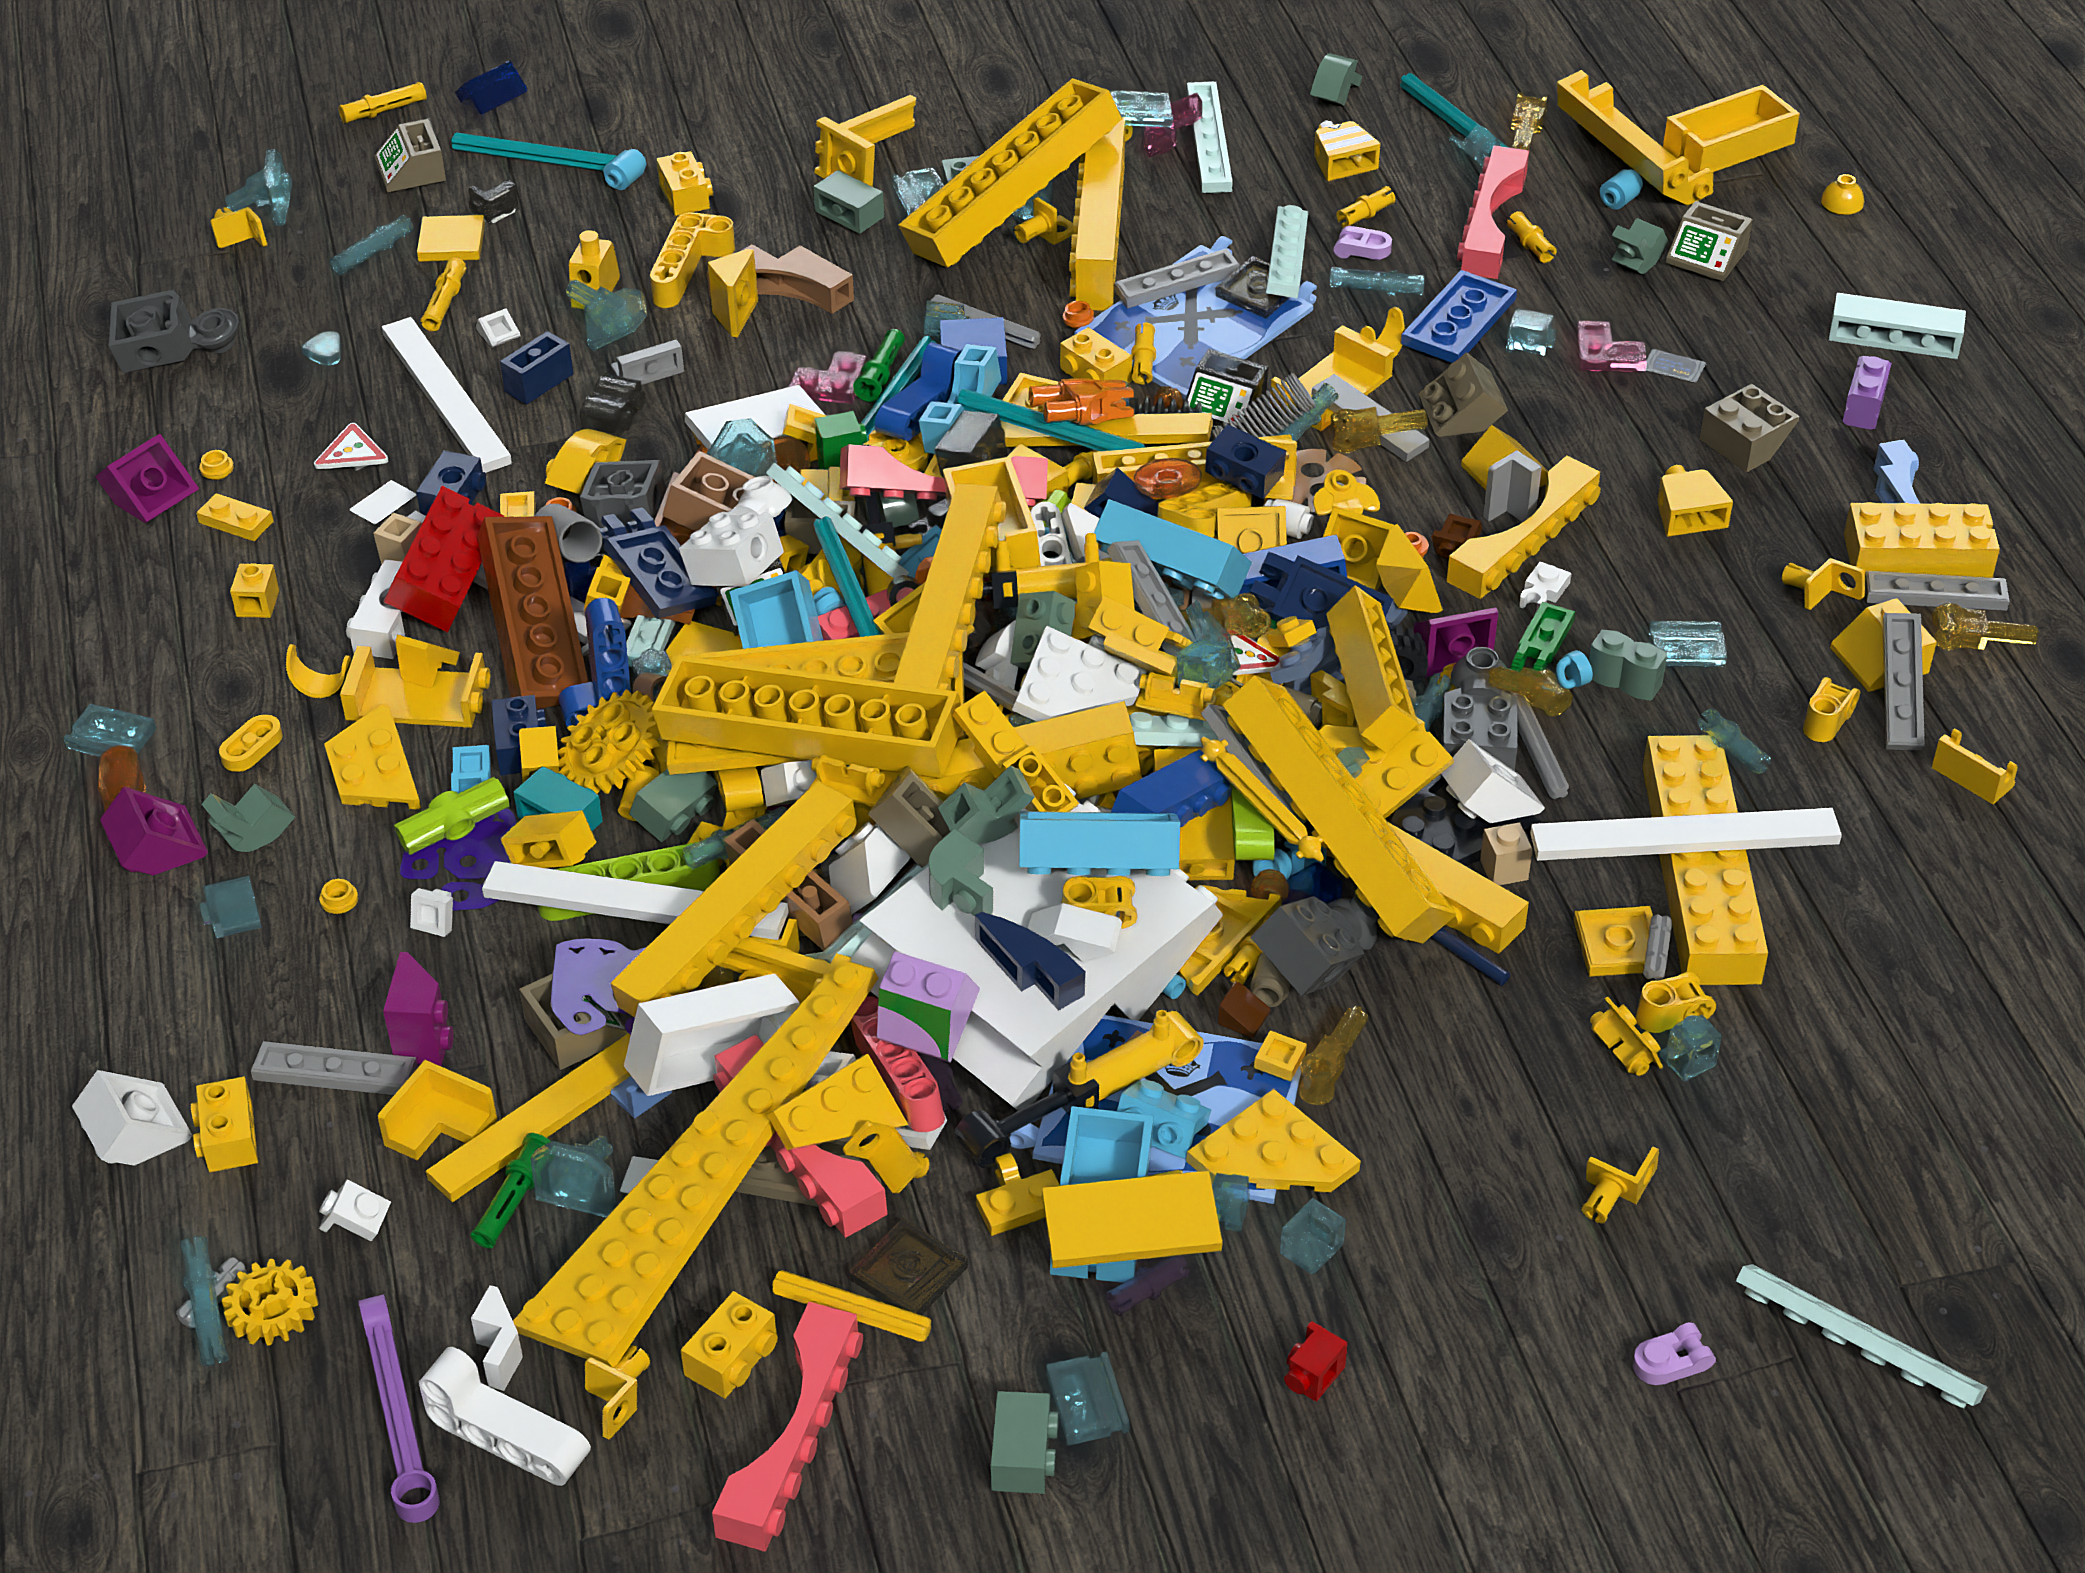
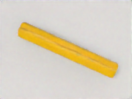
M784 1270L778 1271L773 1280V1293L804 1304L812 1302L857 1314V1321L901 1336L924 1342L931 1330V1319L929 1317Z

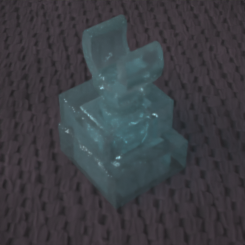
M1216 1173L1212 1188L1218 1220L1224 1221L1225 1230L1241 1232L1250 1202L1249 1177Z

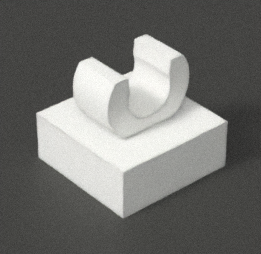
M420 888L411 894L410 928L443 937L452 931L453 908L451 892L435 889L432 892Z

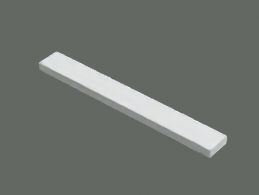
M409 317L382 326L383 336L467 455L481 458L483 472L487 473L512 464L510 453L414 320Z
M1833 808L1532 824L1530 832L1537 861L1840 844L1841 832Z
M498 861L494 862L482 887L484 897L664 924H671L704 892ZM780 902L772 913H768L754 927L749 936L778 940L789 913L788 903Z

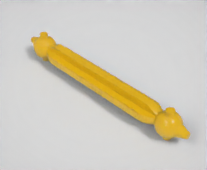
M1202 737L1201 743L1204 747L1203 755L1200 756L1204 763L1208 760L1216 762L1218 771L1289 843L1298 845V852L1295 853L1298 859L1304 857L1307 859L1313 858L1319 862L1323 861L1321 843L1324 839L1320 835L1317 837L1308 836L1306 827L1234 754L1226 752L1225 747L1228 746V742L1225 739L1219 741Z

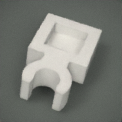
M1539 562L1525 581V588L1521 593L1519 607L1524 608L1526 604L1533 602L1537 604V612L1542 602L1547 603V600L1556 603L1570 584L1571 573Z

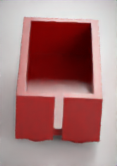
M441 486L394 577L384 602L448 632L482 564L477 535L484 517H504V515L477 502L475 506L468 504L469 498L445 486Z

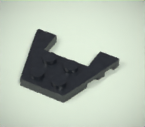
M1440 774L1395 811L1390 822L1392 825L1462 865L1468 866L1480 860L1484 829L1520 822L1525 834L1527 833L1530 837L1531 825L1540 824L1541 819L1530 815L1495 822L1493 825H1489L1478 818L1473 819L1460 808L1434 794L1447 782L1442 774Z

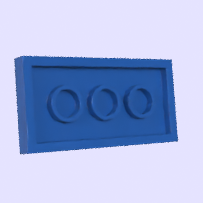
M1460 270L1402 333L1401 344L1453 363L1463 354L1468 353L1516 300L1517 289Z

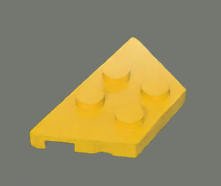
M388 702L380 704L324 743L342 804H370L375 807H388L389 802L408 803L409 809L416 810L421 808Z
M1202 885L1218 898L1215 905L1222 912L1223 916L1178 971L1179 975L1186 980V985L1193 994L1198 996L1241 950V942L1247 936H1252L1263 923L1265 917L1272 915L1281 906V896L1270 893L1269 900L1246 897V890H1221L1217 887Z

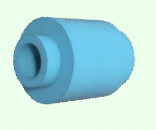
M636 149L622 151L604 167L603 172L606 182L615 189L625 190L644 173L646 159Z
M1631 169L1618 172L1602 184L1600 188V197L1603 203L1614 210L1622 208L1640 194L1643 186L1642 178L1636 171Z

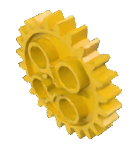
M625 690L621 697L616 692H613L609 701L601 697L599 706L596 708L588 705V714L586 716L578 714L576 717L579 723L576 726L571 725L567 727L571 735L560 740L565 747L558 750V755L561 757L559 759V767L561 768L559 773L566 776L570 781L593 790L596 794L599 793L600 789L605 794H609L614 784L621 789L625 778L634 781V772L637 769L640 771L646 770L643 764L644 761L655 759V756L651 753L652 749L662 746L661 742L657 739L661 736L652 712L654 702L647 694L643 696L638 690L633 694L629 690Z

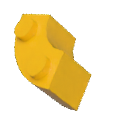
M593 429L576 431L565 442L555 459L553 458L548 462L545 484L581 495L594 463L621 461L627 439Z

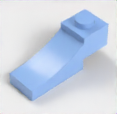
M1904 439L1879 444L1874 465V471L1878 475L1875 493L1882 503L1920 504L1912 487L1915 471L1919 467V461L1916 453L1912 452Z

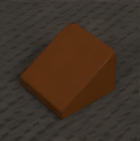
M1235 981L1219 1005L1218 1025L1254 1038L1270 1014L1271 1008L1243 984Z

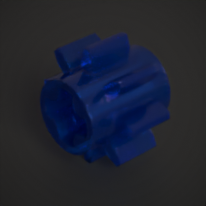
M589 561L583 563L567 562L565 563L567 571H564L569 595L581 602H585L597 567L590 566Z

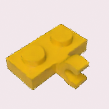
M1011 1153L995 1157L999 1169L995 1170V1174L1001 1187L976 1195V1206L991 1236L1045 1218L1042 1188L1060 1186L1052 1169L1021 1179L1017 1164Z

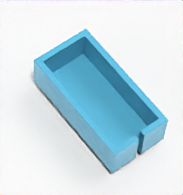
M1110 499L1106 503L1094 532L1097 542L1102 545L1100 550L1109 554L1107 549L1113 542L1139 540L1160 578L1164 575L1173 579L1172 583L1188 590H1192L1194 586L1204 591L1203 594L1220 602L1223 601L1224 597L1236 601L1252 564L1245 555L1231 544Z
M797 570L729 591L743 649L824 641L809 580Z
M1020 811L1019 867H1027L1028 874H1051V868H1066L1067 874L1089 875L1091 874V868H1106L1108 875L1124 876L1130 875L1131 869H1145L1146 875L1169 876L1170 869H1179L1180 820L1175 813Z
M1071 1106L1060 1186L1148 1177L1154 1115ZM1050 1254V1274L1087 1279L1089 1271L1096 1272V1280L1134 1284L1137 1260L1052 1268Z

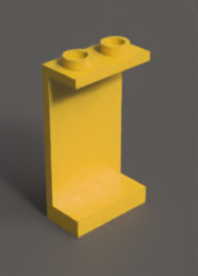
M1342 325L1335 331L1334 351L1298 378L1316 404V408H1313L1310 412L1305 413L1303 411L1304 415L1303 417L1299 416V420L1319 431L1324 430L1340 416L1327 408L1326 402L1311 395L1312 387L1331 375L1336 374L1367 396L1392 376L1394 350ZM1277 377L1272 378L1271 387L1275 388L1289 409L1292 411L1283 395L1277 389L1276 383L1280 385L1287 397L1297 408L1289 393L1281 384V379ZM1271 390L1272 396L1274 397L1278 405L1282 408V410L1287 414L1282 404ZM1270 399L1271 405L1276 408V406Z
M357 646L340 693L345 719L357 721L380 704L388 702L394 723L472 728L476 713H481L482 693L484 689L489 688L491 674L490 669L485 668L483 653L475 652L469 673L437 671L433 686L428 688L403 680L400 676V669L375 667L371 647Z
M1170 747L1154 749L1153 772L1197 750L1203 751V748L1179 749ZM1231 794L1222 806H1216L1208 810L1202 817L1197 816L1188 821L1183 827H1180L1179 869L1189 877L1188 880H1233L1235 853Z

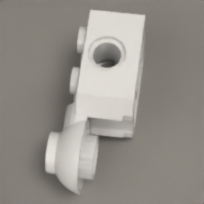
M770 476L755 477L744 483V493L740 497L738 504L729 512H720L711 516L709 522L700 530L692 533L690 539L679 548L691 585H750L784 553L773 518L782 513L783 509L791 503V494L779 484L774 483Z

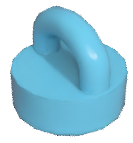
M833 587L822 588L813 596L817 616L846 605L844 598Z
M1572 651L1564 655L1558 662L1556 679L1563 688L1581 687L1592 681L1593 672L1591 665L1581 651Z
M1274 848V860H1253V875L1262 885L1276 887L1285 882L1291 875L1292 857L1288 856L1281 849Z

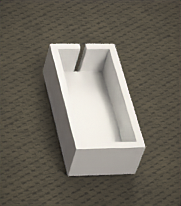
M774 973L639 1003L624 1067L647 1096L713 1081V1075L717 1073L715 1055L755 1034L765 1044L799 1007L800 1002Z

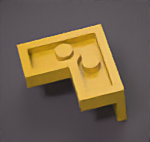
M427 1060L422 1062L378 1114L384 1146L417 1161L440 1133L467 1143L491 1127L497 1120L493 1094L489 1087Z

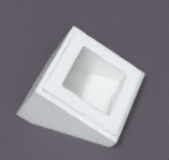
M507 309L479 318L477 321L476 329L491 347L516 339L521 335Z

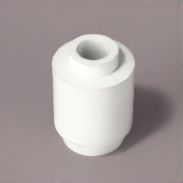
M1268 499L1264 506H1286L1287 536L1300 539L1303 534H1309L1314 520V516L1310 514L1309 506L1284 499Z

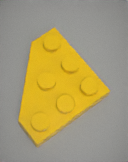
M1325 725L1318 731L1336 755L1345 747H1362L1370 759L1361 766L1363 771L1355 780L1384 819L1454 763L1453 757L1430 732L1410 731L1388 753L1376 745L1372 747L1366 744L1358 735V727Z
M1275 1089L1189 1149L1186 1157V1162L1198 1172H1210L1211 1183L1214 1186L1231 1187L1232 1182L1256 1183V1188L1289 1190L1290 1185L1314 1186V1192H1332L1359 1172L1361 1160Z

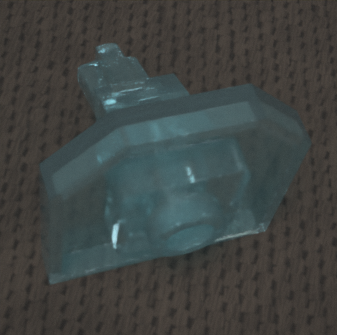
M267 149L264 169L248 177L246 186L226 196L225 202L231 211H238L253 202L258 206L270 205L275 225H285L290 191H292V179L290 173L285 171L281 153L277 149Z
M571 280L565 290L567 296L585 305L587 341L592 351L634 332L647 316L645 297L640 290L625 287L612 293L600 287L596 291L578 280Z
M752 418L726 421L706 453L754 477L769 476L766 472L773 463H777L773 438Z
M599 1136L587 1146L578 1143L572 1146L551 1141L536 1149L530 1158L536 1200L607 1218L617 1207L612 1168L604 1162L613 1152V1145L607 1143V1137Z

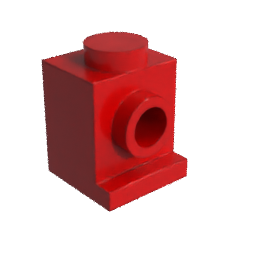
M1311 1321L1307 1326L1306 1341L1303 1344L1298 1342L1288 1355L1286 1364L1289 1366V1371L1284 1376L1285 1384L1293 1392L1304 1394L1317 1402L1344 1370L1348 1342Z

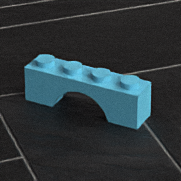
M965 345L954 363V382L948 402L931 401L919 419L925 453L956 456L980 416L978 413L965 410L961 404H957L958 395L962 389H967L990 397L992 396L1001 381L996 347Z

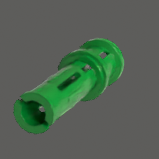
M891 329L886 332L873 359L864 364L861 369V376L856 378L853 390L855 395L861 400L867 402L877 400L882 392L881 386L887 383L890 377L889 367L892 365L900 347L905 341L904 334L898 329Z
M537 1133L526 1134L522 1141V1150L517 1158L509 1161L506 1166L505 1173L507 1178L490 1202L476 1228L470 1234L475 1243L484 1248H493L527 1190L538 1186L541 1181L540 1173L548 1161L554 1160L558 1152L557 1147L548 1138ZM506 1199H508V1201L506 1202L505 1206L503 1207V1209L501 1210L500 1214L498 1215V1217H497V1219H496V1216H497L498 1212H499L500 1209L502 1208V1206H503V1204L505 1203Z

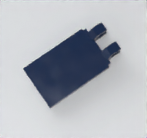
M643 507L631 510L630 516L635 521L627 522L626 528L615 514L602 516L601 522L606 527L599 529L602 534L604 549L624 576L631 578L630 584L657 619L692 609L715 605L718 597L717 592L712 586L691 585L679 550L681 545L665 525L656 527L653 518Z
M1268 551L1259 573L1272 580H1280L1277 588L1255 580L1246 599V602L1254 606L1267 609L1265 613L1269 614V618L1279 622L1284 618L1296 616L1297 619L1312 620L1316 631L1318 628L1329 626L1326 613L1354 585L1381 603L1385 617L1393 601V598L1304 557L1297 555L1295 562L1270 551Z

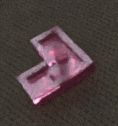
M1197 92L1145 114L1144 149L1149 157L1166 153L1175 147L1176 129L1185 125H1192L1203 118L1202 100Z
M1578 321L1577 340L1580 370L1595 372H1645L1647 361L1644 342L1612 341L1610 322Z
M835 352L828 371L797 367L789 387L799 385L812 400L853 404L856 397L853 384L856 378L861 376V369L867 362V355L854 354L852 352Z

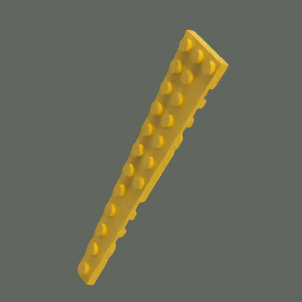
M841 960L710 1105L695 1117L690 1127L539 1293L524 1305L523 1310L513 1320L519 1334L584 1359L592 1357L613 1368L618 1364L776 1131L767 1114L801 1094L879 979L874 968Z

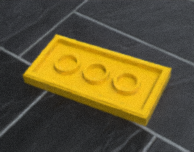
M1209 1171L1042 1188L1052 1268L1222 1251V1238Z

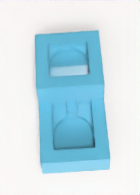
M489 745L453 747L451 791L459 794L491 778V750Z

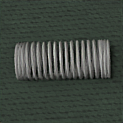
M1294 373L1285 377L1288 386L1283 380H1281V384L1289 393L1297 408L1279 384L1276 383V387L1292 411L1282 400L1275 388L1271 387V390L1287 414L1278 405L1272 394L1266 390V394L1274 403L1283 419L1264 394H1261V397L1271 409L1278 422L1270 414L1261 399L1257 397L1256 400L1273 425L1267 420L1255 401H1252V405L1262 417L1269 430L1249 404H1247L1248 410L1259 423L1264 433L1256 425L1247 410L1242 408L1243 413L1260 437L1275 436V433L1279 434L1280 430L1284 431V426L1289 427V422L1294 424V419L1299 420V416L1303 417V411L1308 413L1313 408H1316L1314 400ZM1237 411L1239 418L1250 433L1258 437L1241 412ZM1233 415L1232 418L1239 428L1247 433L1239 419ZM1228 418L1229 424L1237 428L1233 421ZM1221 425L1212 430L1215 438L1223 430Z
M548 504L535 514V516H552L560 554L563 557L576 563H583L593 559L599 553L602 546V534L599 527L591 520L560 504ZM571 525L569 535L563 540L566 529Z

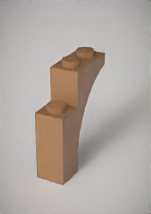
M753 244L743 249L754 250L758 295H780L812 303L831 314L854 300L853 275L801 245L778 259ZM707 271L709 297L711 298L709 271Z

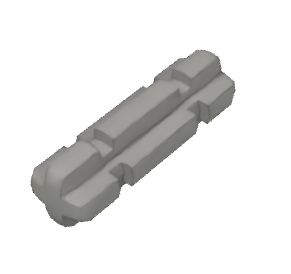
M1657 914L1651 918L1643 972L1647 979L1654 978L1659 981L1665 976L1672 920L1668 916L1662 917Z
M234 1257L228 1258L218 1268L221 1272H214L191 1296L194 1300L192 1302L187 1300L177 1310L178 1320L190 1329L195 1328L205 1318L203 1313L209 1314L222 1301V1298L227 1296V1284L239 1283L237 1273L241 1271L247 1274L245 1265Z

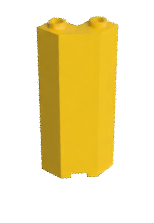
M1582 70L1557 82L1558 106L1663 195L1689 206L1695 201L1713 194V171L1706 168L1696 174L1688 168L1687 158L1682 156L1676 159L1613 106V87L1607 82L1589 90L1588 75Z

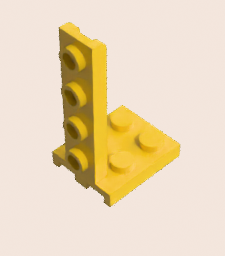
M912 95L906 96L841 124H837L827 117L818 119L816 126L820 127L821 130L820 140L816 141L815 152L819 154V167L815 168V174L825 179L839 170L873 187L874 143L915 126L913 115L916 98Z
M747 937L742 939L728 953L726 959L717 966L742 974L751 969L764 970L769 974L775 973L779 978L799 983L812 992L841 960L851 962V957L836 953L830 964L822 959H814L795 953L787 948H779L760 942L755 938Z

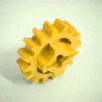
M269 1259L265 1268H260L255 1262L252 1264V1273L246 1274L239 1271L237 1273L239 1283L227 1284L226 1289L229 1296L222 1298L228 1327H233L237 1338L247 1334L249 1344H255L260 1337H264L267 1346L272 1345L274 1337L279 1335L286 1342L289 1340V1331L294 1329L302 1333L304 1331L302 1320H313L315 1317L312 1308L318 1306V1299L312 1276L307 1277L303 1266L293 1270L291 1260H286L281 1267H277L274 1259ZM292 1289L298 1293L297 1296L293 1295ZM243 1307L247 1308L249 1316L244 1313Z

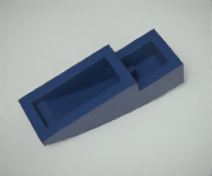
M982 911L975 915V940L1021 992L1035 984L1058 1011L1085 996L1086 971L1063 950L1030 929L1005 918Z

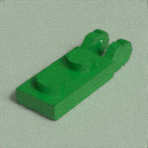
M1542 602L1519 642L1518 650L1512 661L1511 673L1519 675L1525 666L1528 656L1537 659L1532 668L1531 678L1541 681L1548 663L1553 661L1574 623L1576 612Z

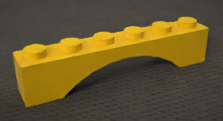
M1569 456L1564 457L1548 471L1545 499L1539 509L1520 525L1507 531L1486 537L1468 539L1449 556L1447 582L1478 599H1482L1491 590L1497 589L1504 578L1511 572L1515 573L1528 557L1537 554L1544 543L1550 538H1555L1568 522H1573L1584 508L1596 502L1601 490L1598 486L1600 471Z

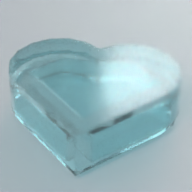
M333 331L323 332L301 346L304 356L324 366L334 365L341 359L340 350L342 346L340 336Z

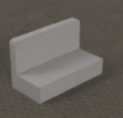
M676 339L617 357V362L611 364V369L624 390L684 372L682 347Z
M1518 450L1490 466L1488 469L1483 518L1491 521L1506 511L1522 522L1530 518L1537 509L1542 466Z

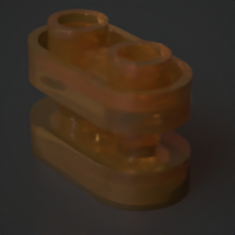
M129 746L111 747L100 758L98 791L104 803L105 812L123 787L146 793V783L143 773L140 771L137 752Z

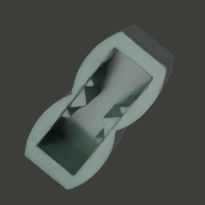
M1600 631L1591 644L1589 663L1593 672L1592 680L1607 687L1620 688L1626 694L1642 700H1653L1662 687L1667 653L1650 643L1634 642L1631 638L1618 631Z

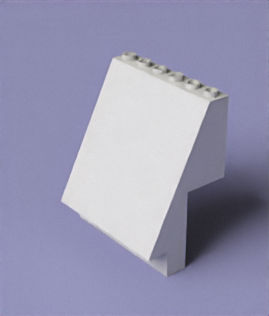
M1065 784V786L1069 789L1072 795L1075 796L1076 793ZM1086 800L1083 805L1079 803L1070 812L1101 811ZM1020 812L1014 817L1018 828L996 841L978 844L984 848V874L979 878L993 887L992 915L1005 918L1026 928L1029 926L1033 912L1061 904L1063 885L1068 879L1077 876H1116L1108 875L1106 868H1091V874L1089 875L1067 874L1066 868H1051V874H1028L1027 867H1019ZM928 866L859 920L872 933L852 956L851 962L874 968L879 979L871 989V992L878 998L880 984L894 951L966 973L978 985L980 990L953 1059L1016 1110L1020 1111L1037 1100L1053 1080V1071L1065 1065L1111 1006L1116 1005L1129 1019L1139 1021L1221 919L1223 914L1215 905L1218 898L1202 885L1194 889L1186 883L1189 877L1180 869H1170L1169 876L1146 875L1145 869H1131L1130 875H1124V877L1131 879L1135 883L1136 892L1132 897V903L1137 909L1138 919L1132 926L1120 930L1115 952L1082 962L1065 944L1057 945L1058 948L1067 953L1086 971L1085 996L1058 1011L1035 984L1021 992L975 940V916L961 911L955 902L950 903L943 911L936 906L929 892ZM1117 888L1118 894H1121V888ZM1120 911L1116 913L1118 918L1120 917Z

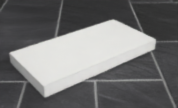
M797 385L686 412L684 422L714 458L722 459L797 440L783 434L785 414L789 404L820 414L824 413L806 392Z

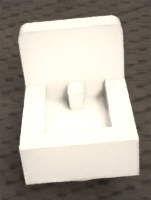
M347 1179L337 1193L330 1190L324 1199L319 1212L325 1216L319 1229L327 1232L335 1223L372 1241L380 1229L391 1201Z

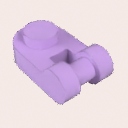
M1345 226L1334 246V253L1340 258H1348L1350 255H1355L1371 260H1381L1390 255L1392 238L1385 232Z
M1690 1322L1679 1326L1674 1332L1646 1340L1639 1344L1635 1350L1632 1367L1640 1380L1647 1384L1662 1385L1706 1371L1714 1365L1716 1358L1708 1346L1702 1345L1700 1331L1694 1323ZM1686 1350L1688 1355L1679 1358L1676 1352Z

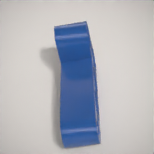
M930 342L923 354L921 377L879 408L875 418V431L904 441H909L921 432L919 419L931 401L948 402L954 382V363L962 350Z
M610 598L595 599L586 607L585 618L592 682L572 685L560 693L558 701L567 727L571 725L576 726L579 723L576 717L578 714L583 716L588 714V705H592L594 708L599 706L601 697L609 701L613 692H616L620 697L625 690L631 692L625 628L616 602Z

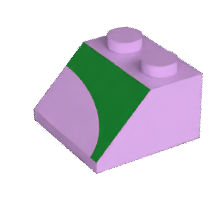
M894 951L879 987L877 1038L881 1041L951 1063L980 988L964 972Z

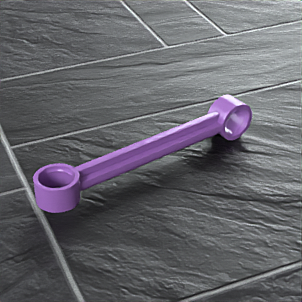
M382 1294L359 1300V1306L397 1478L391 1488L394 1507L401 1519L417 1523L425 1521L435 1514L439 1507L440 1499L434 1478L423 1470L385 1296ZM413 1488H425L430 1491V1495L421 1503L408 1505L400 1501L402 1496Z

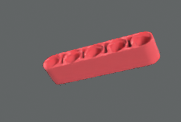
M867 996L850 1020L857 1047L863 1056L869 1054L909 1127L917 1132L936 1130L945 1121L937 1081L916 1051L881 1041L877 1038L879 998Z

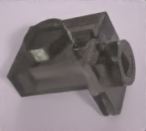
M509 180L485 192L475 186L468 189L471 212L474 215H484V221L490 225L519 210L516 185Z

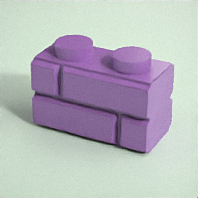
M1875 356L1859 357L1847 398L1843 418L1845 425L1869 430L1876 428L1887 387L1891 362Z

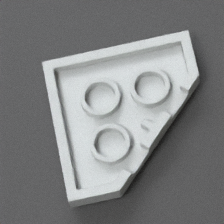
M1046 626L1012 711L1039 722L1125 701L1126 706L1134 704L1141 689L1139 688L1141 676L1146 674L1147 671Z

